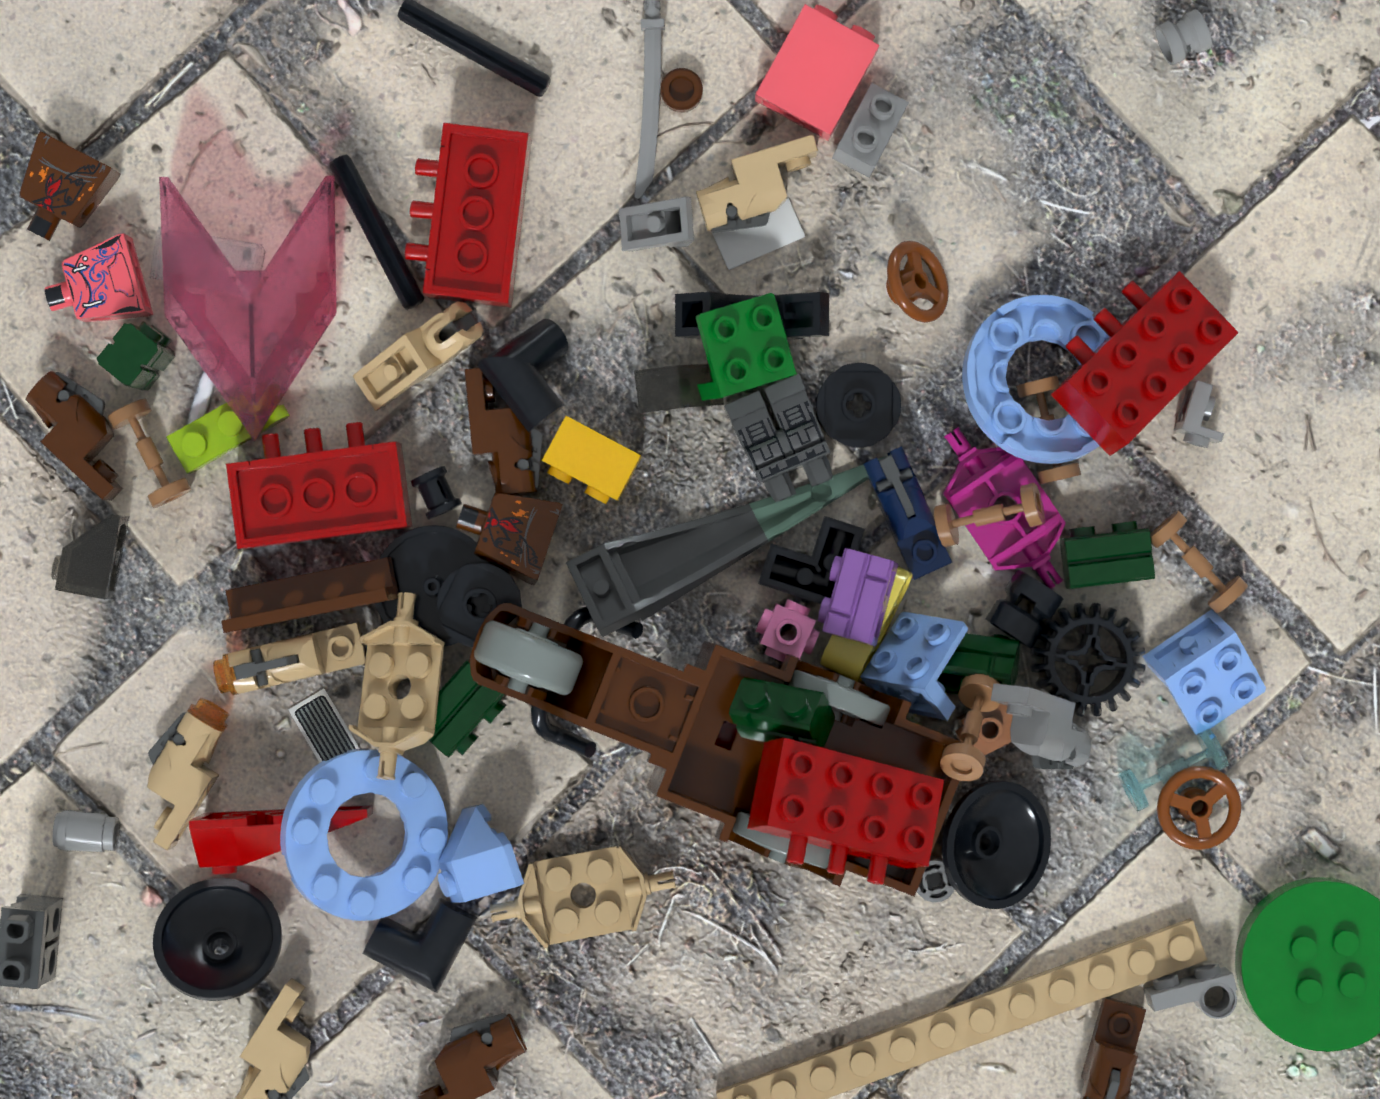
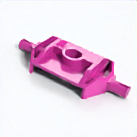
M960 427L944 436L957 454L959 462L942 495L946 497L959 518L973 515V510L993 506L995 501L1001 496L1011 497L1016 504L1022 503L1020 487L1022 485L1035 483L1039 489L1045 513V524L1030 527L1024 511L1016 513L1008 521H1000L976 527L975 523L965 525L991 563L992 569L997 571L1031 567L1032 570H1036L1044 584L1050 589L1054 588L1055 584H1060L1063 579L1049 561L1051 559L1049 554L1057 543L1066 522L1023 459L1006 452L1000 447L977 450L976 447L972 448L961 432Z

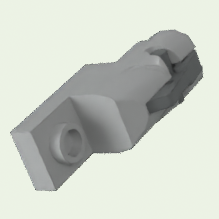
M993 684L991 701L1006 705V713L1013 715L1010 727L1011 742L1021 751L1032 755L1034 768L1073 769L1074 766L1077 767L1085 764L1090 756L1091 740L1084 728L1072 722L1076 703L1031 687Z

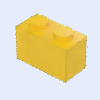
M565 416L542 461L550 465L547 471L548 474L567 484L571 482L572 478L587 484L588 486L584 493L607 504L610 497L619 501L642 456Z

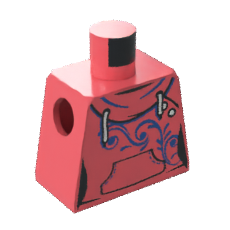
M124 233L111 237L63 260L62 269L66 281L47 286L44 289L51 311L73 306L76 318L83 322L153 315L133 238Z

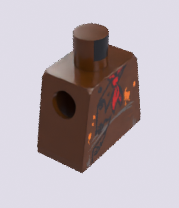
M40 131L19 197L38 206L27 230L50 241L61 219L81 228L117 182L121 174L98 160Z
M494 493L488 511L463 504L456 528L480 535L474 551L477 557L501 567L509 574L528 584L535 585L538 581L563 504Z

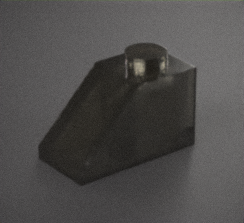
M709 364L675 365L634 371L640 416L724 405L723 398L701 400L697 384L711 380Z
M112 514L63 547L61 555H56L52 566L51 577L52 580H56L55 590L100 599H114L130 516Z

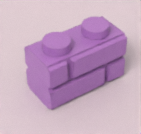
M845 548L843 556H836L831 567L829 579L834 581L835 585L831 598L824 597L820 607L818 622L824 623L822 631L876 647L899 564L893 560Z

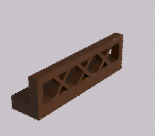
M386 557L225 590L231 619L222 620L221 623L223 633L398 599V588L392 558Z

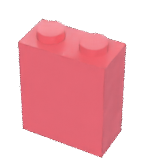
M805 4L757 90L755 101L829 141L875 58L880 45L873 42L875 36L866 29L857 25H853L850 29L837 22L838 16L831 10L817 4L813 9Z

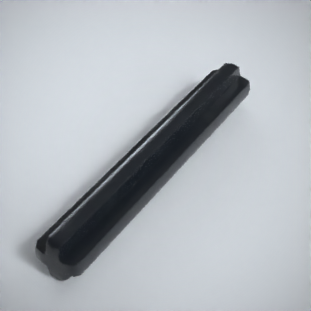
M405 0L399 8L397 16L400 21L538 97H542L547 91L551 79L546 73L414 0Z
M347 154L335 158L329 163V167L400 303L406 310L418 306L424 301V296L352 159Z

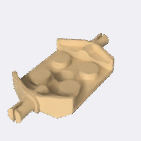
M408 592L398 593L397 613L393 621H388L359 638V642L367 645L358 727L349 725V730L378 748L380 758L376 778L382 780H395L397 755H403L404 751L425 744L435 732L445 642L418 626L419 622L413 619L416 594ZM409 678L411 682L410 692L405 698L399 700L396 692L397 687L401 681Z
M622 845L533 861L528 865L519 896L515 897L514 901L489 905L490 913H493L491 919L493 923L516 917L522 919L544 948H548L551 944L631 929L633 932L637 930L647 895H651L655 891L676 888L675 880H670L674 879L673 870L648 875V872L643 873ZM579 883H587L595 890L596 898L587 906L578 905L572 899L571 891Z

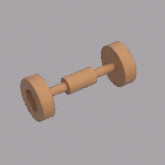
M1058 376L1043 378L1016 386L1019 398L1036 395L1041 417L1038 418L1044 420L1055 419L1054 414L1049 415L1044 393L1056 390L1060 386ZM1079 462L1065 466L1058 463L1053 464V469L1037 472L1041 485L1081 475Z
M140 399L108 415V419L113 429L121 428L128 424L131 425L138 439V442L135 444L148 470L153 469L161 485V488L147 496L152 507L157 508L182 497L192 489L186 478L172 483L168 482L161 468L164 462L151 436H145L138 422L139 419L152 411L147 400Z
M1030 483L1020 487L1022 501L1020 504L1004 507L1003 504L980 508L973 510V515L957 519L949 503L935 506V525L942 545L944 547L958 545V527L975 523L976 527L1000 522L1006 520L1007 515L1023 511L1030 527L1045 524L1044 507L1037 485Z
M1177 510L1151 532V543L1155 548H1158L1171 539L1183 552L1181 557L1200 578L1206 577L1218 590L1207 603L1217 614L1232 604L1247 589L1248 585L1240 576H1236L1225 585L1211 571L1214 568L1212 564L1194 545L1189 547L1176 533L1188 520Z
M984 674L969 675L962 680L958 693L959 699L966 707L972 709L966 713L960 736L963 743H953L946 746L940 760L942 771L949 777L959 781H974L982 776L986 758L972 744L978 741L983 721V714L981 712H990L1000 706V703L991 701L993 684L1000 683Z

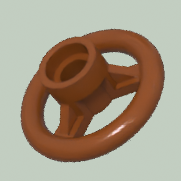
M904 241L898 244L892 250L887 263L886 288L888 295L910 318L923 323L933 322L944 313L948 303L949 289L944 269L935 254L925 245L916 241ZM907 254L908 259L903 270H900L901 260ZM921 259L930 269L936 288L929 283L928 277L923 271ZM922 298L929 300L934 305L931 309L923 310L913 302Z
M1208 766L1188 767L1171 776L1161 789L1157 802L1158 820L1165 834L1176 844L1193 850L1213 848L1227 840L1235 831L1241 816L1240 795L1233 781L1223 772ZM1202 778L1216 783L1207 792L1199 787H1188L1181 791L1180 794L1175 793L1183 783L1192 779ZM1226 794L1229 804L1227 818L1224 824L1211 834L1208 818L1212 813L1213 805ZM1197 800H1202V810L1198 813H1192L1193 803ZM1170 806L1176 807L1185 819L1195 823L1198 837L1186 835L1174 825L1170 815Z

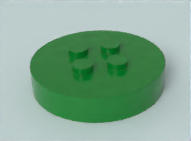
M1314 877L1287 883L1269 893L1254 907L1245 920L1237 940L1235 972L1238 986L1246 1004L1261 1023L1283 1040L1295 1046L1313 1051L1330 1052L1350 1049L1380 1034V900L1377 897L1342 880Z

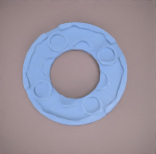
M1025 296L998 308L983 321L973 334L967 346L962 367L965 399L974 420L990 440L1006 452L1026 461L1058 464L1079 459L1099 447L1098 443L1070 414L1060 419L1044 420L1032 417L1026 413L1024 408L1015 402L1009 394L1006 381L1008 361L1016 349L1028 342L1043 340L1058 344L1067 350L1065 345L1078 335L1094 352L1109 336L1093 320L1092 314L1094 312L1087 307L1059 296Z
M378 749L348 750L346 753L337 755L327 761L323 760L301 779L292 792L281 822V853L285 856L286 864L292 877L290 879L293 884L313 905L343 919L356 921L381 919L396 914L411 905L427 890L440 869L438 862L447 844L448 822L446 810L440 793L432 780L421 768L397 755L395 780L376 778L380 758ZM366 793L383 795L396 805L404 822L405 836L402 850L392 865L382 872L365 877L350 875L337 866L329 852L327 833L331 818L340 805L353 796Z

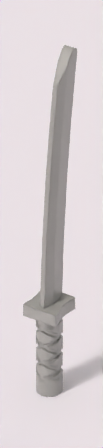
M659 0L643 1L645 19H641V30L644 31V88L640 149L634 194L638 200L644 195L653 181L661 84V30H665L664 18H661Z

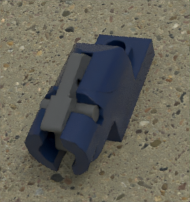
M901 446L888 452L887 457L878 460L876 457L863 463V466L879 501L878 505L907 569L913 574L912 580H915L951 564L952 560L946 547L942 545L939 539L935 519Z

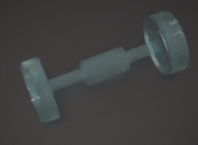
M1209 728L1197 734L1202 751L1187 759L1181 756L1157 768V774L1141 782H1138L1130 768L1118 774L1122 788L1137 812L1149 807L1144 789L1160 781L1165 784L1171 776L1180 770L1188 768L1206 758L1211 766L1219 771L1229 766L1219 741Z

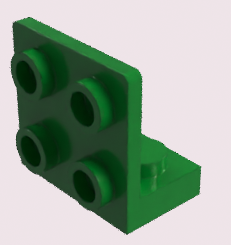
M773 293L710 310L696 316L711 371L710 381L697 384L702 401L723 398L797 375Z

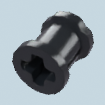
M445 466L431 470L410 481L413 487L419 489L428 509L426 517L428 520L462 505L460 498L454 497L445 478L447 473Z

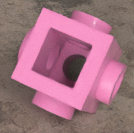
M787 599L785 606L775 603L772 611L765 608L755 632L762 634L759 642L767 646L764 654L782 662L786 654L795 656L799 660L803 652L811 654L820 631L813 629L816 620L808 617L811 609ZM785 624H792L796 628V636L791 640H784L780 635V629Z

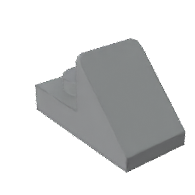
M681 197L619 209L622 251L633 252L662 246L688 247L694 241L691 197Z

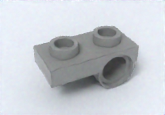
M871 83L838 144L832 159L870 178L909 102Z
M1208 964L1194 969L1195 975L1181 979L1176 974L1166 975L1153 980L1154 986L1143 989L1147 1004L1154 1012L1194 1002L1207 1016L1221 1019L1229 1016L1237 1004V987L1234 975L1227 968H1220L1219 964ZM1214 986L1222 987V1000L1214 1006L1205 1005L1204 996L1207 990Z

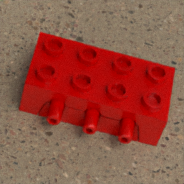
M443 123L439 161L421 158L416 160V175L437 177L434 203L413 200L410 205L411 217L431 219L429 245L408 242L405 247V259L426 262L427 270H425L423 294L428 298L512 308L532 144L529 133Z
M1180 271L1162 284L1150 297L1134 281L1128 283L1121 290V293L1137 310L1121 324L1107 308H1103L1093 320L1109 337L1094 352L1078 335L1065 345L1066 349L1081 365L1050 395L1109 456L1129 444L1239 333Z
M353 422L346 424L349 448L323 451L321 429L309 428L304 430L306 453L281 456L279 435L277 433L262 435L264 459L226 464L237 549H250L413 527L402 443L394 441L365 445L362 422Z
M788 738L764 742L747 829L790 839L786 861L791 864L802 865L804 863L807 843L830 849L827 872L836 875L844 874L848 854L870 859L867 882L883 885L887 864L906 869L929 866L944 780Z

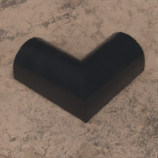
M550 319L539 321L480 360L477 364L528 432L559 412L564 406L540 374L563 358L568 351V341L564 332Z
M824 516L812 556L771 544L758 584L822 604L824 597L831 598L835 582L830 581L829 577L834 558L836 556L842 557L845 548L858 551L865 529Z
M440 898L421 935L388 917L381 918L362 954L438 993L477 917Z

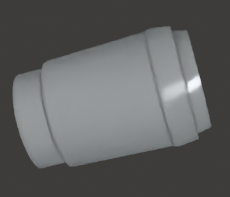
M63 810L61 813L56 814L54 820L53 845L63 851H115L119 839V818L109 817L108 814Z

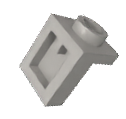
M1198 380L1188 383L1174 431L1185 434L1184 442L1203 448H1208L1209 442H1222L1224 433L1201 426L1202 420H1209L1215 405V397L1210 396L1213 389L1211 384Z

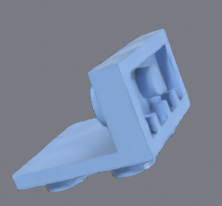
M1212 609L1142 656L1152 672L1169 689L1187 723L1197 736L1202 735L1266 690L1238 635Z
M902 612L860 677L868 687L876 691L911 702L908 713L948 721L956 707L946 695L945 687L937 679L968 631V627L963 621Z

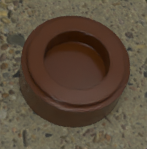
M677 68L666 74L661 83V97L669 109L684 113L693 110L700 103L703 95V86L695 72L686 68Z

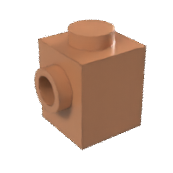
M1000 704L993 711L981 712L983 714V721L978 741L972 744V746L978 748L984 756L1011 743L1010 727L1013 715L1006 713V705ZM966 713L957 717V720L961 725L960 728L955 730V733L959 741H962L960 736L962 733Z

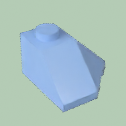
M484 804L462 809L439 859L438 864L441 873L438 874V882L443 894L446 897H450L451 903L471 901L524 884L512 845L503 832L497 833L487 824L488 821H491V814Z

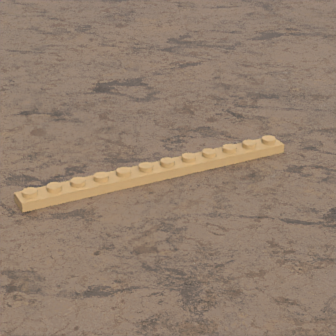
M1189 918L716 1090V1095L718 1099H828L1199 964L1208 959L1194 921Z

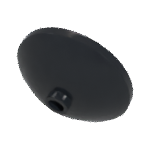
M994 780L981 783L964 794L948 817L942 839L943 865L948 880L955 891L966 901L989 909L1006 908L1028 896L1042 878L1050 855L1051 832L1045 810L1032 792L1019 784L1008 781Z
M231 878L203 880L180 891L162 910L153 933L154 957L164 978L179 992L205 1001L228 1000L251 991L272 971L282 946L281 922L270 899L253 885ZM218 946H228L229 948L226 953L221 955L214 953Z

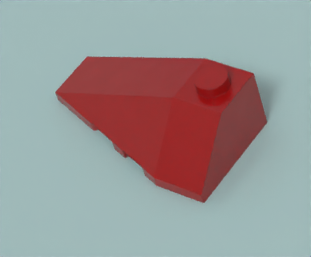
M373 805L339 807L331 818L328 833L368 818L373 814ZM285 809L205 812L189 820V830L199 868L212 867V874L237 873V866H243L281 851L280 831Z

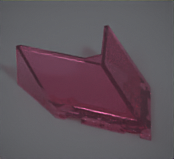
M325 176L266 269L245 271L234 270L169 177H159L165 318L178 333L193 357L255 442L337 313L334 176Z

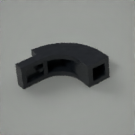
M710 291L675 294V337L701 339L696 321L698 314L761 295H736ZM811 292L775 295L787 340L829 336V293Z

